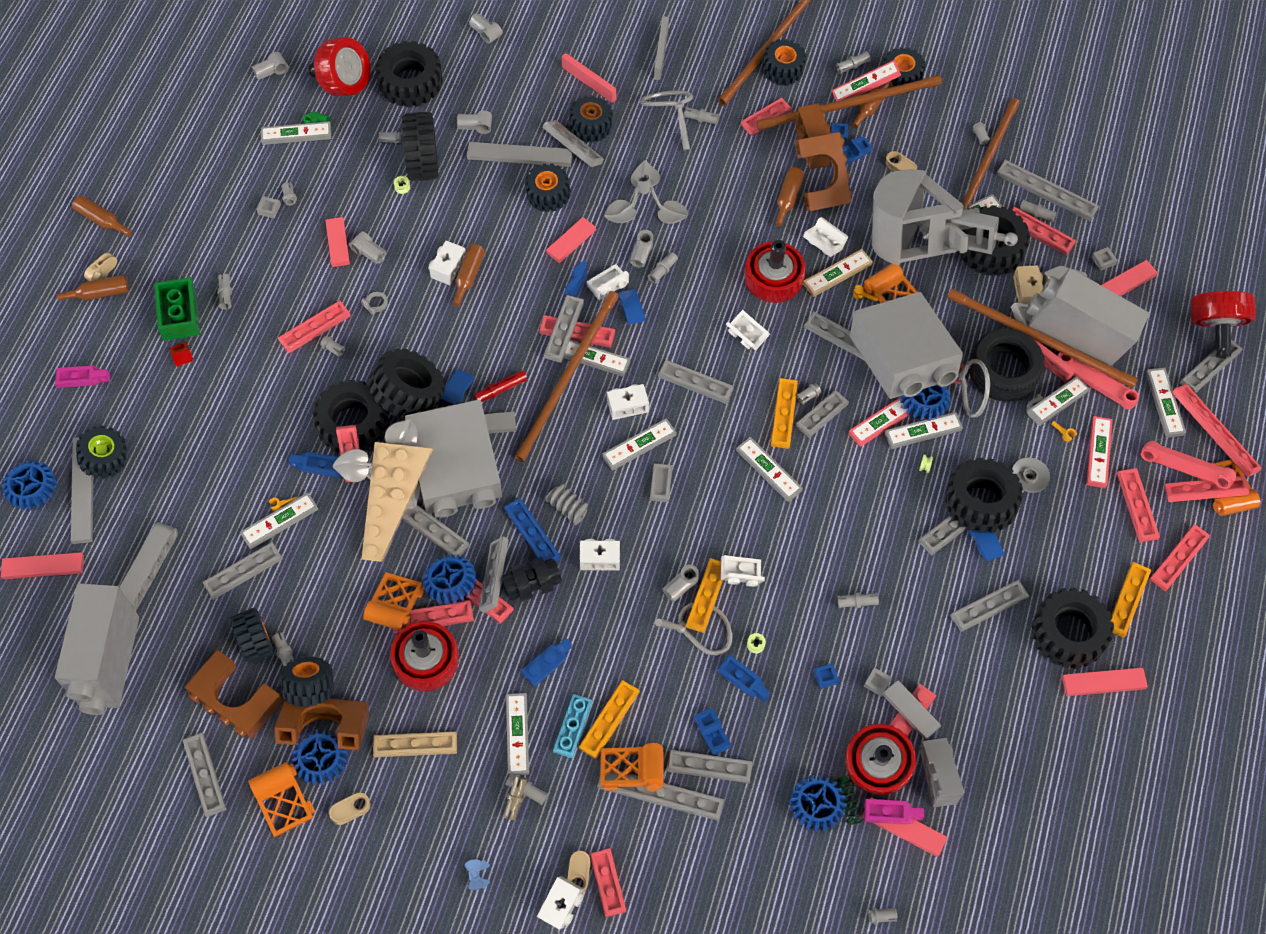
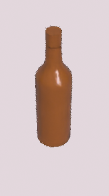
M889 81L870 90L868 93L891 88L893 84ZM885 98L860 104L859 114L852 123V127L857 129L864 118L872 116Z
M789 168L777 200L779 212L775 225L778 227L782 226L786 213L793 209L804 178V172L799 168Z
M83 195L78 196L74 200L72 208L77 213L106 230L115 229L127 237L131 236L132 231L117 221L116 215Z
M470 244L467 248L456 277L457 292L453 301L454 306H460L464 293L474 284L485 254L484 248L480 245Z
M119 275L84 282L75 290L58 293L57 299L61 301L80 298L89 301L128 293L129 286L126 276Z

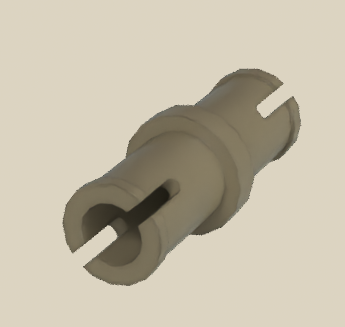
M519 775L514 776L511 791L507 794L508 802L503 817L508 819L510 816L509 820H516L519 805L524 799L522 795L528 779L523 777L520 781L521 776Z

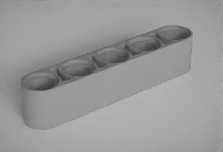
M160 522L154 525L119 587L135 611L138 609L177 537L178 531L174 527Z

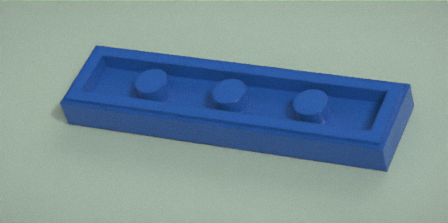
M520 497L503 507L537 558L542 557L544 561L551 558L556 562L561 560L560 554Z

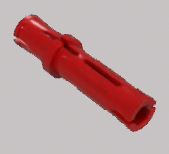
M520 370L497 383L488 384L486 388L473 393L474 400L481 399V403L490 398L494 399L498 394L527 381V376L523 370Z

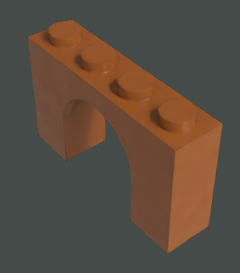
M840 132L794 140L797 158L823 155L832 162L834 167V177L829 186L822 190L803 193L806 211L851 203L852 190L848 186L850 176L845 167L847 158L846 154L843 153L844 139Z
M216 650L184 687L189 693L187 697L196 704L198 701L204 705L202 708L209 714L215 713L220 716L218 720L224 725L228 726L230 724L235 727L234 731L242 738L246 735L252 739L280 706L283 699L279 693L263 683L253 697L244 705L239 707L222 705L218 699L219 690L237 667L233 660L219 650Z
M328 699L316 706L298 707L295 704L291 705L288 701H284L274 727L276 744L297 745L301 731L307 724L317 720H331L340 725L337 732L338 749L359 751L369 720V703Z

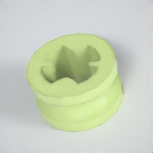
M398 176L395 178L394 186L397 193L404 194L410 190V182L407 177Z
M925 454L923 455L919 471L925 470L926 473H929L933 460L932 456L928 458Z
M759 633L751 634L747 642L748 650L752 653L762 652L766 644L764 636ZM755 640H759V643L762 644H759L758 647H754L753 642Z

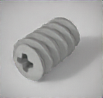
M564 484L553 488L547 495L546 502H550L552 507L556 506L557 511H562V515L568 516V520L573 521L575 525L579 524L587 513L588 503L581 505L582 498L575 501L577 494L574 493L569 496L571 489L563 491L565 488Z

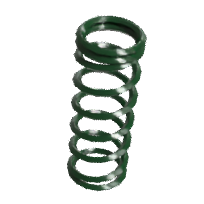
M842 776L837 779L838 787H841L842 791L855 787L854 785L840 786V784L852 782L853 780L850 776ZM841 792L840 794L845 795V797L856 795V792H852L849 794H843ZM855 799V800L843 801V802H845L846 805H847V804H849V803L857 802L858 800ZM859 806L846 808L845 816L849 817L846 820L848 825L858 824L863 821L861 818L849 820L862 814H846L851 810L859 809Z

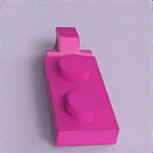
M94 365L56 369L55 386L57 388L98 385L99 382L110 381L108 370H100V368H95Z
M865 799L864 822L913 824V820H923L924 808H913V804L908 803V801Z

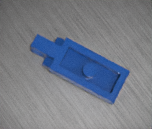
M312 452L302 453L301 456L290 455V466L297 467L299 471L336 478L341 476L333 468V464L338 458L336 456Z
M566 638L559 644L554 643L524 667L521 673L536 687L565 662V659L568 657L566 653L572 648V643Z
M729 655L717 669L720 675L752 698L756 696L763 702L769 698L770 692L764 688L765 683L762 681V678L733 656Z

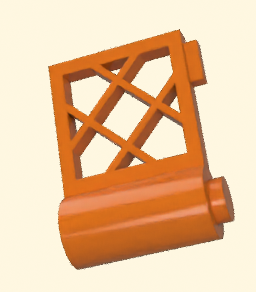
M892 263L864 281L865 292L875 296L880 303L887 302L882 296L885 293L893 294V300L896 299V295L908 296L918 293L903 275L901 267ZM903 283L907 288L906 292L897 291V285Z
M1232 459L1213 463L1223 468L1232 466L1237 475L1236 477L1244 476ZM1246 479L1249 495L1213 498L1215 500L1213 509L1220 516L1255 509L1260 506L1259 494L1250 487Z
M385 572L372 600L365 607L363 619L397 630H403L410 624L411 616L409 614L417 597L421 598L425 591L423 583ZM390 580L396 582L397 585L388 588L386 583ZM411 586L415 587L416 589L415 591L406 593L404 588ZM401 590L403 595L395 598L392 596V592ZM386 594L390 598V600L387 601L378 600L380 596ZM407 600L408 605L405 608L398 606L397 602Z
M648 743L643 747L601 748V788H605V791L618 790V787L644 786L649 791H658L664 785L663 746L658 743ZM630 754H638V759L633 764L626 759ZM606 755H615L618 759L610 764L606 761ZM621 762L628 766L622 773L615 768ZM633 770L638 774V780H629L625 776ZM611 771L618 776L614 780L605 781V776Z
M285 762L248 780L274 838L313 819L312 814L315 813L311 801H305L294 777L298 773L294 769L293 763L289 765L288 762ZM293 786L297 792L294 802L283 798L285 791ZM269 798L277 799L278 803L275 811L266 809L263 801ZM282 801L293 804L289 816L277 813ZM295 806L304 808L307 816L301 819L293 818L292 814ZM276 815L287 819L285 827L277 831L273 825Z

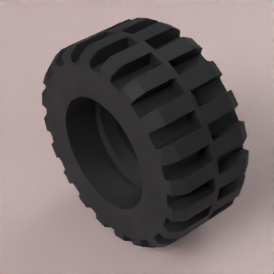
M402 41L400 44H393L391 48L387 47L384 50L385 53L382 52L380 54L375 69L378 86L384 98L388 99L391 103H396L398 106L406 105V107H412V105H416L417 107L421 106V103H428L430 98L433 99L437 92L440 91L441 84L443 83L441 64L437 53L431 47H427L423 43L418 44L417 41ZM414 69L422 72L414 78L405 79L397 77L400 72Z
M405 113L402 116V129L407 177L410 181L435 180L438 178V160L433 113Z
M991 205L989 208L987 206L980 207L979 211L981 214L999 217L998 233H1015L1018 240L1014 246L995 247L992 254L969 249L965 253H960L959 251L964 262L967 261V265L971 269L975 268L976 272H985L986 275L995 274L996 276L1002 275L1003 272L1005 274L1011 272L1012 269H1016L1023 261L1030 243V232L1026 222L1023 223L1024 219L1020 215L1017 216L1015 211H1009L1006 209L1007 207L1003 206L999 208L997 205ZM977 228L963 229L962 231L965 234L976 236ZM984 229V234H988L989 230Z
M398 348L385 352L372 370L368 381L372 397H375L376 403L380 404L385 411L391 412V415L399 416L400 419L406 420V415L434 410L445 391L443 376H440L441 372L438 368H435V364L432 361H428L424 355L421 356L418 352H411L408 349L400 350Z
M349 380V382L345 383L340 381L335 386L333 384L328 387L329 390H324L320 394L321 399H316L315 407L313 408V420L320 440L323 441L326 447H330L332 451L338 452L340 449L336 427L341 426L335 424L334 420L343 410L355 407L368 412L364 421L356 425L360 450L367 452L369 447L372 446L374 448L375 442H378V439L381 441L385 436L384 432L388 429L387 422L389 420L387 411L382 409L380 404L376 403L375 397H372L369 385L366 386V382L363 381L357 383L355 380Z
M976 458L974 461L970 459L965 464H959L957 469H954L951 473L945 494L946 509L949 513L951 512L950 516L954 521L958 520L960 526H966L970 531L979 530V533H985L986 530H989L990 533L997 532V529H1005L1017 516L1023 498V486L1019 482L1020 478L1018 475L1013 474V470L1009 466L1005 467L1003 462H995L991 458H988V460ZM972 488H985L994 492L1000 500L994 503H983L971 497L968 490Z
M1063 588L1059 589L1057 593L1052 592L1042 601L1032 621L1031 628L1034 629L1031 633L1032 639H1037L1035 646L1038 650L1042 649V655L1045 658H1051V662L1055 665L1061 663L1064 668H1069L1070 665H1073L1074 669L1081 668L1082 665L1085 667L1091 665L1093 661L1096 662L1110 645L1109 643L1114 635L1112 632L1114 630V623L1110 621L1112 615L1110 611L1107 612L1105 610L1107 608L1104 602L1100 603L1098 601L1099 597L1096 595L1091 596L1088 594V591L1083 589L1080 592L1077 591V588H1070L1069 591ZM1060 615H1072L1079 618L1088 628L1089 639L1083 642H1075L1065 638L1058 631L1055 618Z

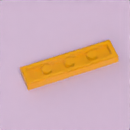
M779 378L771 438L772 447L790 448L798 385L797 380Z
M709 559L689 614L686 628L705 633L723 580H721V561Z
M1132 562L1111 613L1112 619L1110 621L1114 623V630L1112 632L1122 638L1127 634L1151 573V569Z
M622 680L579 745V750L597 759L601 753V748L605 747L640 693V690Z

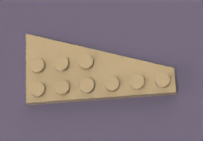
M375 442L362 550L363 560L383 561L392 542L393 535L399 527L400 520L410 503L420 476L424 472L426 463L434 449Z

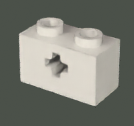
M445 241L443 246L439 247L436 258L431 260L428 269L430 270L431 278L451 285L461 267L466 253L465 248Z
M634 384L622 389L615 388L607 392V402L612 420L649 412V401L644 384Z
M586 539L585 541H580V570H620V541H615L614 539H606L604 541Z
M562 876L557 877L537 917L559 930L564 928V926L568 927L574 916L571 914L574 907H578L584 897L581 894L583 888ZM565 899L564 904L567 906L560 908L561 904L558 900Z

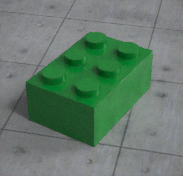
M192 278L154 283L158 330L163 341L200 335L197 294Z

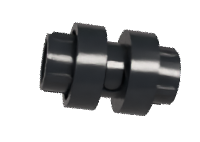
M540 557L530 561V568L524 569L521 564L511 567L510 573L501 577L508 599L512 601L519 598L523 602L533 598V591L539 590L542 595L554 591L553 586L560 584L562 581L556 561L552 558L544 561Z

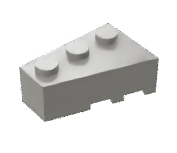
M947 738L922 741L919 749L932 808L958 804L965 792L953 758L951 744L948 743Z

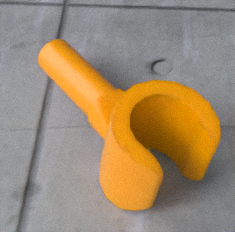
M855 286L853 290L855 299L867 298L878 301L875 296L865 293L863 286Z
M1055 421L1051 423L1052 426L1063 434L1062 438L1066 442H1070L1072 440L1071 437L1077 435V432L1072 428L1066 430Z
M297 497L279 501L277 498H271L269 503L271 505L277 504L271 507L273 511H277L296 500Z

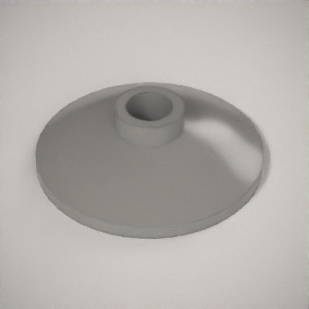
M1028 457L1018 460L1013 465V474H1017L1020 478L1019 482L1022 483L1023 491L1036 493L1042 491L1048 485L1050 472L1042 461Z

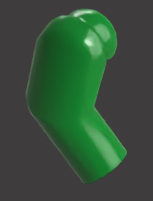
M315 111L303 116L305 124L329 122L330 120L329 116Z

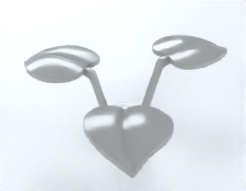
M645 160L635 169L631 176V183L636 187L632 203L630 204L626 200H616L608 206L604 216L615 223L631 221L636 216V210L633 207L635 206L638 192L647 194L650 191L660 208L658 218L662 222L667 224L677 223L687 218L688 211L682 204L676 201H666L663 206L660 204L653 187L659 182L660 174Z
M411 419L394 423L386 430V443L416 447L417 429ZM353 449L339 456L334 462L333 468L346 480L359 482L366 478L368 475L367 466H372L373 462L367 463L368 455L363 450ZM419 483L407 509H414L417 505L420 495Z

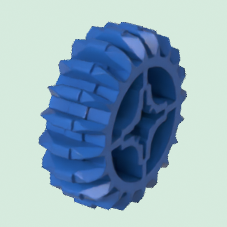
M939 385L925 388L912 397L899 396L900 403H903V409L908 408L907 415L912 413L914 418L920 417L921 421L924 418L930 421L932 418L937 419L939 416H942L948 410L951 397H949L950 391L947 390V386L941 387Z
M27 460L25 464L19 462V466H12L13 471H7L8 477L3 478V495L15 508L20 507L22 510L28 508L32 511L34 506L40 509V504H47L46 499H52L51 493L56 492L54 486L57 485V481L52 469L46 466L45 463H39L36 460L32 463ZM38 475L43 476V482H39ZM16 488H20L21 495L16 494Z
M452 553L449 557L443 554V559L441 560L436 558V563H430V568L425 569L426 574L423 575V586L426 594L440 605L443 602L449 605L451 601L456 604L458 599L464 601L463 596H470L469 591L474 590L473 584H476V572L472 563L466 557L462 558L459 554L456 557Z
M318 729L315 730V735L308 732V738L301 737L302 744L297 743L295 745L298 750L292 751V755L295 757L291 760L295 765L294 769L298 772L297 775L300 779L304 778L305 783H309L312 780V784L316 786L319 780L321 785L324 786L326 779L332 783L334 775L336 778L340 777L338 771H345V767L342 764H348V759L345 757L349 753L347 750L338 749V738L335 732L332 731L329 735L326 729L323 730L322 734H320ZM322 743L330 744L336 750L324 749ZM314 746V749L311 752L307 753V751ZM321 751L324 757H322L319 763L317 758H319L318 755H320ZM329 762H333V764L326 769L327 764ZM304 764L316 765L318 771H311Z
M810 775L809 781L803 778L801 780L802 784L796 783V790L791 792L793 797L790 798L789 803L793 805L790 807V811L796 812L793 815L794 819L801 818L799 821L800 826L804 822L807 823V830L814 826V832H818L819 827H821L823 832H826L827 825L833 829L835 827L834 822L839 824L841 822L840 817L845 815L842 809L847 807L846 803L843 802L846 797L845 795H839L842 792V788H835L837 785L836 781L830 784L829 777H826L825 781H823L821 775H818L817 780L814 779L813 775ZM811 789H820L816 794L805 793ZM826 792L832 797L835 806L831 805L832 802L826 799ZM820 796H822L820 800L821 804L817 807V810L814 811L816 806L815 802L819 799ZM801 801H804V804L809 806L811 810L810 815L803 809ZM821 812L831 813V815L825 818H816L817 814Z

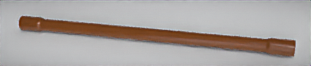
M800 0L733 83L718 98L720 105H727L735 92L763 60L766 47L771 42H776V40L782 37L811 0Z
M935 75L923 80L820 105V108L824 110V113L923 88L942 85V79L940 75ZM798 111L757 120L758 130L796 121Z
M1012 98L1005 110L997 131L963 198V210L969 209L1009 123L1020 105V101L1017 98Z
M951 288L947 296L948 299L967 306L1014 330L1021 331L1034 340L1080 361L1131 388H1134L1138 381V378L1113 368L971 299Z
M609 291L602 303V307L527 437L514 455L518 461L524 462L533 443L608 313L618 300L619 295L616 292Z

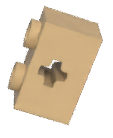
M1038 265L1016 267L1013 279L1018 302L1028 304L1036 293H1041L1043 289V274L1039 271Z

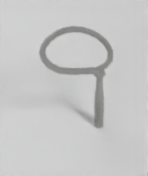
M675 90L657 92L642 97L640 104L643 106H675L677 108L683 151L690 150L682 107L683 104L693 99V94L687 91ZM667 95H685V96H689V97H687V98L681 100L680 102H676V101L647 102V101H646V100H649V99H652V98L661 97V96H667Z
M971 359L966 363L963 371L958 372L957 378L961 380L963 408L969 417L977 418L983 413L989 398L990 378L985 364L979 359ZM973 363L978 364L982 368L986 382L984 399L976 413H972L968 406L965 375Z
M693 603L682 608L678 615L679 624L656 619V626L683 633L699 650L708 655H723L730 649L732 644L730 623L725 614L716 606H714L713 611L723 619L728 633L727 643L721 650L707 649L686 629L683 615L688 609L692 608Z

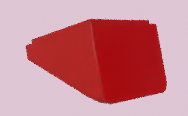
M187 342L169 348L177 367L193 361Z

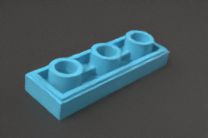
M573 694L553 753L573 759L593 702L591 699ZM572 723L576 724L575 727H570L569 725Z

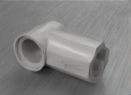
M475 13L469 21V25L480 33L482 39L487 44L492 43L503 34L501 27L496 22L490 23L480 14Z
M273 52L268 56V60L251 66L257 80L274 73L277 75L284 74L289 68L280 52Z
M479 111L477 114H458L457 116L458 129L476 130L481 134H487L491 131L492 114L488 111Z
M641 230L637 235V241L630 258V263L634 267L641 268L646 264L648 255L653 248V234L651 231Z
M363 231L349 243V247L354 253L364 255L375 264L381 263L386 256V250L375 244L371 237Z
M685 565L681 572L662 588L666 597L670 601L675 602L688 589L695 587L699 581L698 569L694 565ZM691 573L694 575V578L687 579L685 575Z

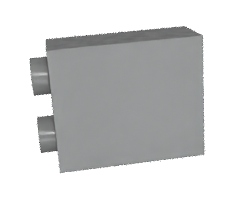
M1071 268L1060 279L1051 276L1041 293H1036L1025 310L1027 314L1032 316L1028 324L1029 327L1109 366H1112L1138 341L1150 314Z
M921 292L854 311L850 338L889 399L902 395L912 397L925 388L934 385L948 386L957 379L963 353Z
M481 399L405 416L406 420L411 419L416 426L418 435L416 447L434 449L419 479L426 512H434L436 517H448L458 512L457 507L473 504V507L476 509H484L493 506L496 503V498L502 497L501 482Z
M77 583L55 674V679L67 691L66 696L76 701L80 712L90 715L104 714L105 707L120 708L139 616L119 586Z

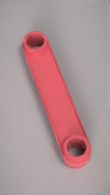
M1061 352L1057 355L1075 370L1073 377L1077 376L1083 383L1117 402L1125 409H1132L1136 406L1139 394L1135 390L1129 389L1106 374Z
M1156 441L1146 443L1141 452V456L1145 461L1159 463L1214 483L1222 489H1228L1236 479V473L1231 468H1223L1161 446Z

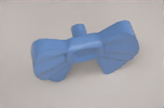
M477 859L469 860L465 863L464 866L469 871L470 879L468 889L479 890L486 888L490 881L480 878L479 871L490 867V865L485 860L480 861Z

